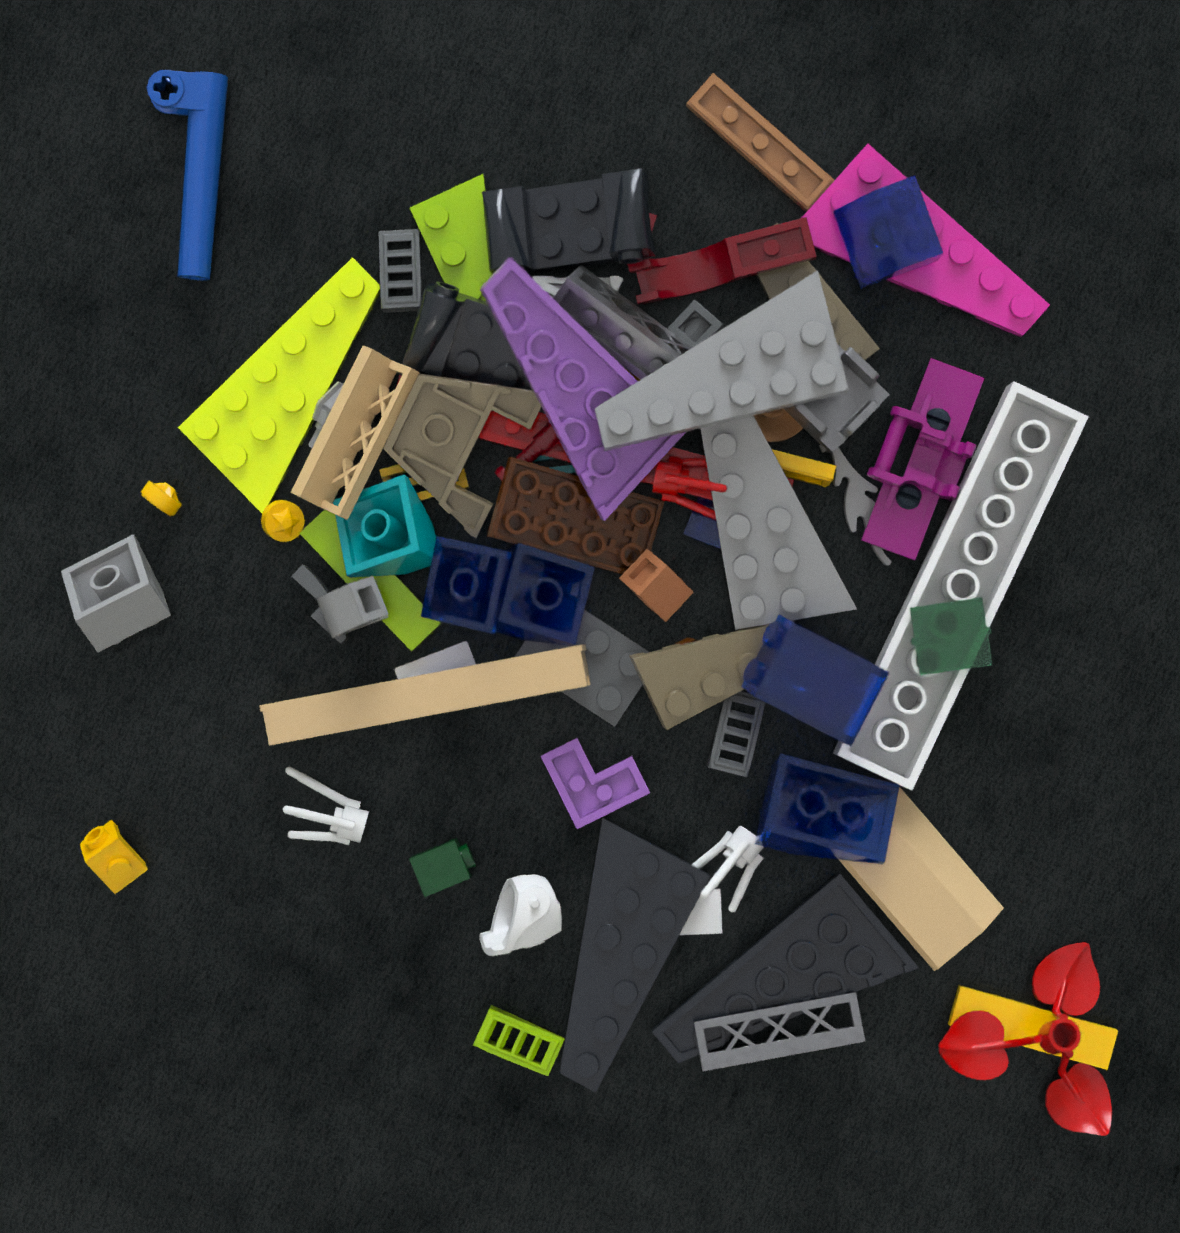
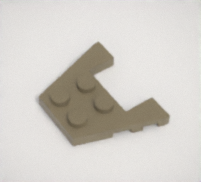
M419 374L383 449L420 486L422 485L439 501L438 504L448 514L451 513L471 536L477 538L494 503L456 484L491 411H495L531 429L542 406L533 390Z

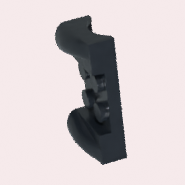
M641 168L602 174V179L526 190L522 186L483 191L489 272L493 274L507 258H512L527 274L616 261H619L621 264H634L642 262L645 257L656 256L648 207V175Z
M444 282L430 283L425 287L403 358V365L433 376L442 377L444 375L453 379L533 390L486 301L459 293V288ZM541 407L539 412L545 414L543 408Z

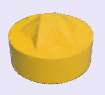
M149 480L141 490V495L170 517L174 516L182 506L178 501L175 489L166 482L153 483Z
M276 500L270 503L264 509L261 517V524L265 533L280 542H288L297 538L303 530L305 521L301 509L287 500Z

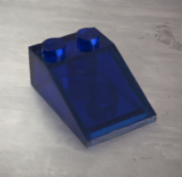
M780 754L770 770L755 844L794 855L884 864L900 785Z

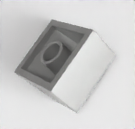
M134 534L61 571L75 621L97 652L116 645L129 636L171 616L163 590Z

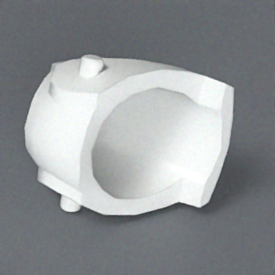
M536 874L519 875L506 880L496 905L490 931L480 933L479 940L482 949L487 955L496 956L521 948H530L544 943V940L561 931V907L549 881L545 877Z

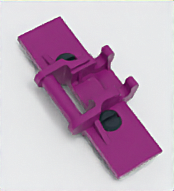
M931 358L911 411L898 406L892 407L890 415L893 418L875 466L869 467L867 472L868 477L883 484L861 541L915 561L938 499L956 500L960 491L957 483L966 460L972 458L976 444L960 441L984 381L983 377ZM908 425L919 429L920 433L903 477L890 473Z

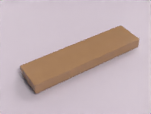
M714 73L686 103V107L805 212L811 208L835 181Z

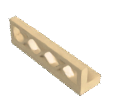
M362 346L291 493L348 520L420 373L413 368L390 360L371 348ZM396 373L402 374L396 389L389 392V387ZM381 412L382 417L378 426L372 429L371 424L375 415ZM363 449L364 454L360 462L354 466L353 460L357 452ZM345 486L346 491L339 505L332 504L339 489Z

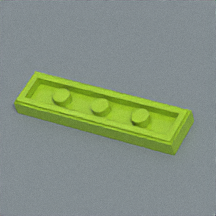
M323 510L300 532L301 536L347 584L368 578H350L347 576L335 514ZM396 575L373 576L389 614L388 618L382 621L410 651H413L442 623Z

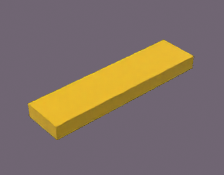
M958 985L948 1025L951 1026L957 1018L967 1012L980 1010L989 1012L1002 1023L1005 1032L1003 1041L1038 1035L1039 1029L1043 1024L1056 1020L1051 1010ZM1067 1015L1068 1019L1078 1025L1081 1032L1080 1043L1072 1050L1074 1055L1069 1059L1108 1070L1118 1030ZM1039 1043L1023 1046L1047 1053L1041 1048ZM1060 1053V1054H1052V1055H1056V1056L1062 1057V1054H1061V1053Z

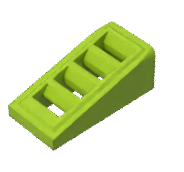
M490 1005L473 1046L548 1076L565 1038ZM497 1021L505 1025L498 1041L494 1042L490 1040ZM514 1027L519 1029L520 1032L512 1049L504 1045ZM527 1034H531L535 1038L525 1056L519 1052ZM542 1040H546L550 1044L540 1063L534 1060Z

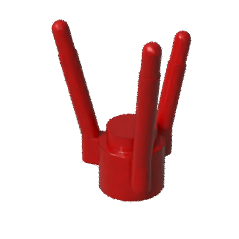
M669 456L668 462L660 460L657 463L652 492L662 494L661 500L679 504L716 520L715 510L677 494H685L687 487L722 493L727 491V486L724 484L689 478L690 470L682 468L707 466L706 458Z

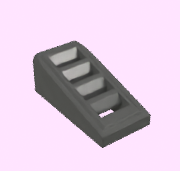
M420 230L379 231L381 310L383 313L418 311L423 296ZM411 241V249L388 250V242ZM412 257V264L389 266V258ZM412 273V280L390 281V274ZM413 288L412 296L391 297L390 290Z
M740 691L723 701L707 767L748 777L766 697ZM732 701L755 707L754 714L731 710ZM728 718L751 723L750 730L728 726ZM725 733L746 738V746L723 741ZM721 749L742 754V762L719 757Z

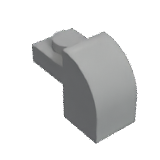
M373 576L347 584L317 599L332 638L388 618L389 615Z

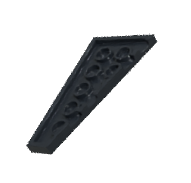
M605 817L602 818L560 1067V1074L595 1093L711 874Z
M838 872L651 1030L673 1058L680 1063L700 1055L694 1022L853 993L869 986H875L885 982L884 980L904 972L908 973L919 967ZM792 1012L787 1020L804 1014V1012ZM784 1014L770 1016L768 1018L774 1021L775 1023H778L782 1019ZM761 1018L751 1020L741 1035H751L764 1030L770 1024ZM743 1022L727 1025L738 1031ZM722 1026L704 1029L708 1051L723 1046L735 1036Z

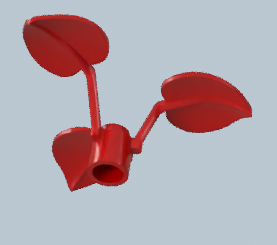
M1085 942L1061 947L1047 955L1034 971L1032 978L1033 994L1041 1003L1053 1005L1052 1014L1056 1018V1020L1043 1024L1039 1029L1038 1035L1003 1041L1004 1027L997 1017L981 1010L971 1011L961 1015L952 1023L940 1041L938 1051L951 1069L962 1076L974 1080H990L1006 1071L1008 1056L1005 1048L1039 1043L1041 1048L1047 1053H1061L1062 1057L1058 1067V1074L1061 1079L1051 1082L1045 1094V1104L1049 1116L1057 1125L1066 1130L1106 1136L1110 1132L1112 1106L1109 1090L1103 1076L1093 1066L1084 1063H1077L1066 1072L1069 1058L1074 1055L1072 1050L1079 1045L1081 1040V1032L1078 1025L1068 1019L1067 1015L1078 1016L1090 1011L1095 1006L1100 993L1099 976L1092 959L1090 945Z

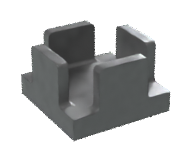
M838 344L849 388L848 392L783 408L830 454L890 395L877 383L876 379L879 377V374L854 349L849 347L845 351Z

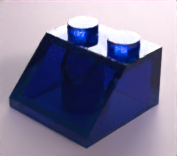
M915 176L876 189L832 212L860 289L936 262L943 254Z
M437 536L421 617L495 634L511 552L496 547Z
M517 543L505 551L485 629L526 641L569 646L576 645L595 567Z

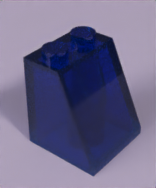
M778 614L775 622L769 624L764 632L763 645L756 659H752L748 663L744 671V682L741 687L754 697L852 746L890 672L859 653Z

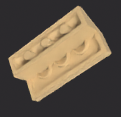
M898 784L889 789L865 814L848 824L827 846L934 971L943 966L984 932L1004 909Z

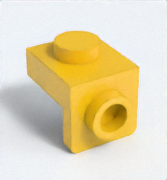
M110 820L103 826L93 828L80 843L85 863L114 894L148 870L145 861L122 838L118 826L113 820Z

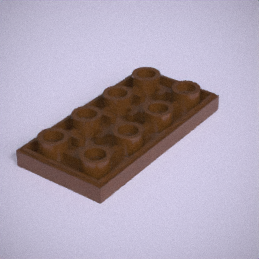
M508 457L487 537L623 575L646 549L651 551L664 501L631 492L612 514L603 521L600 519L578 476L514 457Z

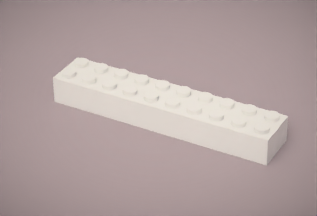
M1012 382L1006 386L959 485L960 491L956 500H952L833 754L902 787L913 790L1086 424L1088 416L1019 383Z

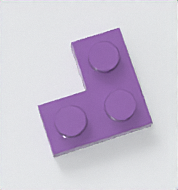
M578 738L541 755L577 829L650 793L632 756L595 774Z

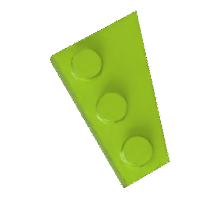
M482 174L410 207V210L444 283L459 288V293L486 301L480 288L493 274L489 272L482 192L485 191L484 175Z

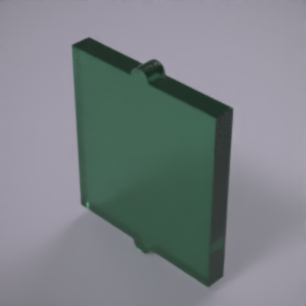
M982 597L909 608L914 636L910 643L915 646L919 675L992 665L988 635L991 634V628L986 626Z

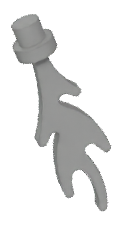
M819 445L822 453L827 451L822 445ZM838 447L831 454L833 464L836 466L833 485L839 486L843 477L848 479L844 494V515L849 531L856 532L857 518L861 517L863 519L866 529L875 502L865 495V491L876 493L878 488L864 479L851 466ZM871 545L880 561L884 565H890L891 560L885 555L882 548Z

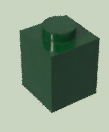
M457 838L416 854L409 859L424 897L470 879L472 877L470 868L476 866L467 843L460 846Z

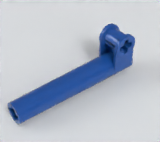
M159 70L150 77L147 84L148 95L154 107L161 113L188 116L177 276L191 280H210L228 77L213 72ZM171 84L176 93H170L169 100H163L158 91H164L166 85Z

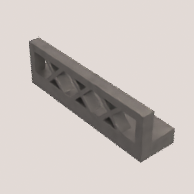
M582 265L567 277L553 298L617 362L640 380L692 348Z
M856 992L694 1022L702 1071L865 1042ZM849 1002L852 1026L835 1029L823 1020L832 1005ZM824 1007L819 1016L808 1010ZM802 1011L815 1020L807 1034L794 1036L782 1028L792 1012ZM784 1014L778 1024L768 1018ZM761 1018L775 1028L765 1042L753 1043L741 1035L749 1022L754 1019ZM743 1022L738 1031L727 1025ZM819 1024L823 1025L825 1028L828 1029L825 1031L814 1032ZM722 1026L735 1035L726 1049L708 1052L704 1034L705 1028ZM779 1031L787 1036V1038L774 1040ZM738 1039H741L743 1042L748 1044L744 1046L733 1047Z

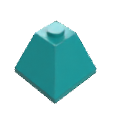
M401 475L363 489L348 520L335 515L346 574L350 578L405 575L441 562L433 523L406 475ZM342 497L335 499L333 504L338 506Z

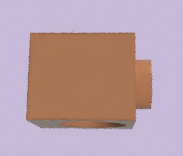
M648 549L619 578L646 606L665 622L680 609L693 593L663 561Z

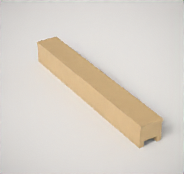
M577 645L260 705V711H263L269 745H275L591 685L585 656L586 645Z

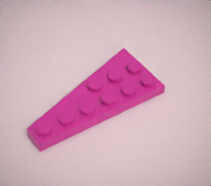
M869 144L861 150L802 216V218L807 217L814 247L819 249L820 252L832 257L836 256L857 265L862 270L916 293L920 292L934 298L937 302L946 306L955 307L976 316L981 321L1016 336L1022 337L1050 306L1048 302Z

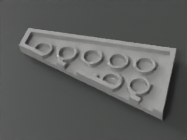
M818 270L596 407L595 414L604 451L847 393L849 388Z
M754 415L700 428L709 481L727 486V491L724 493L711 492L735 630L856 610L857 608Z

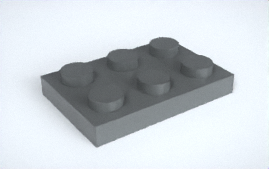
M557 592L515 657L585 644V656L591 685L561 692L615 727L643 685L629 655L641 652L649 653V651Z

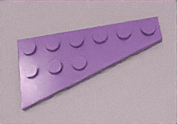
M507 258L482 285L480 290L600 519L605 521L686 432L604 451L595 408L638 381L512 258Z

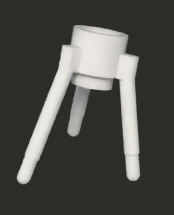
M287 767L285 772L288 775L345 807L344 809L336 807L334 816L302 808L284 806L283 812L285 814L331 825L330 831H334H289L288 837L291 839L334 841L349 845L350 840L360 843L369 811L359 809L361 802L349 799L292 767Z
M739 826L733 834L727 831L715 846L692 864L701 869L727 848L723 852L727 860L703 889L701 896L703 898L709 897L734 865L742 869L747 864L728 908L730 912H735L755 869L763 860L759 852L765 844L742 826Z

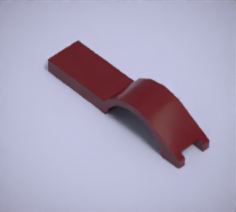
M807 217L728 237L711 246L666 258L644 259L639 263L628 264L630 273L636 272L641 294L636 295L638 305L696 294L741 278L814 260L817 256Z

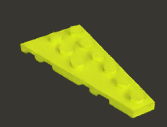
M353 257L178 427L261 513L271 503L280 483L283 482L299 446L302 445L314 422L312 416L318 400L330 389L339 369L342 368L347 358L348 351L358 332L361 331L380 294V285Z

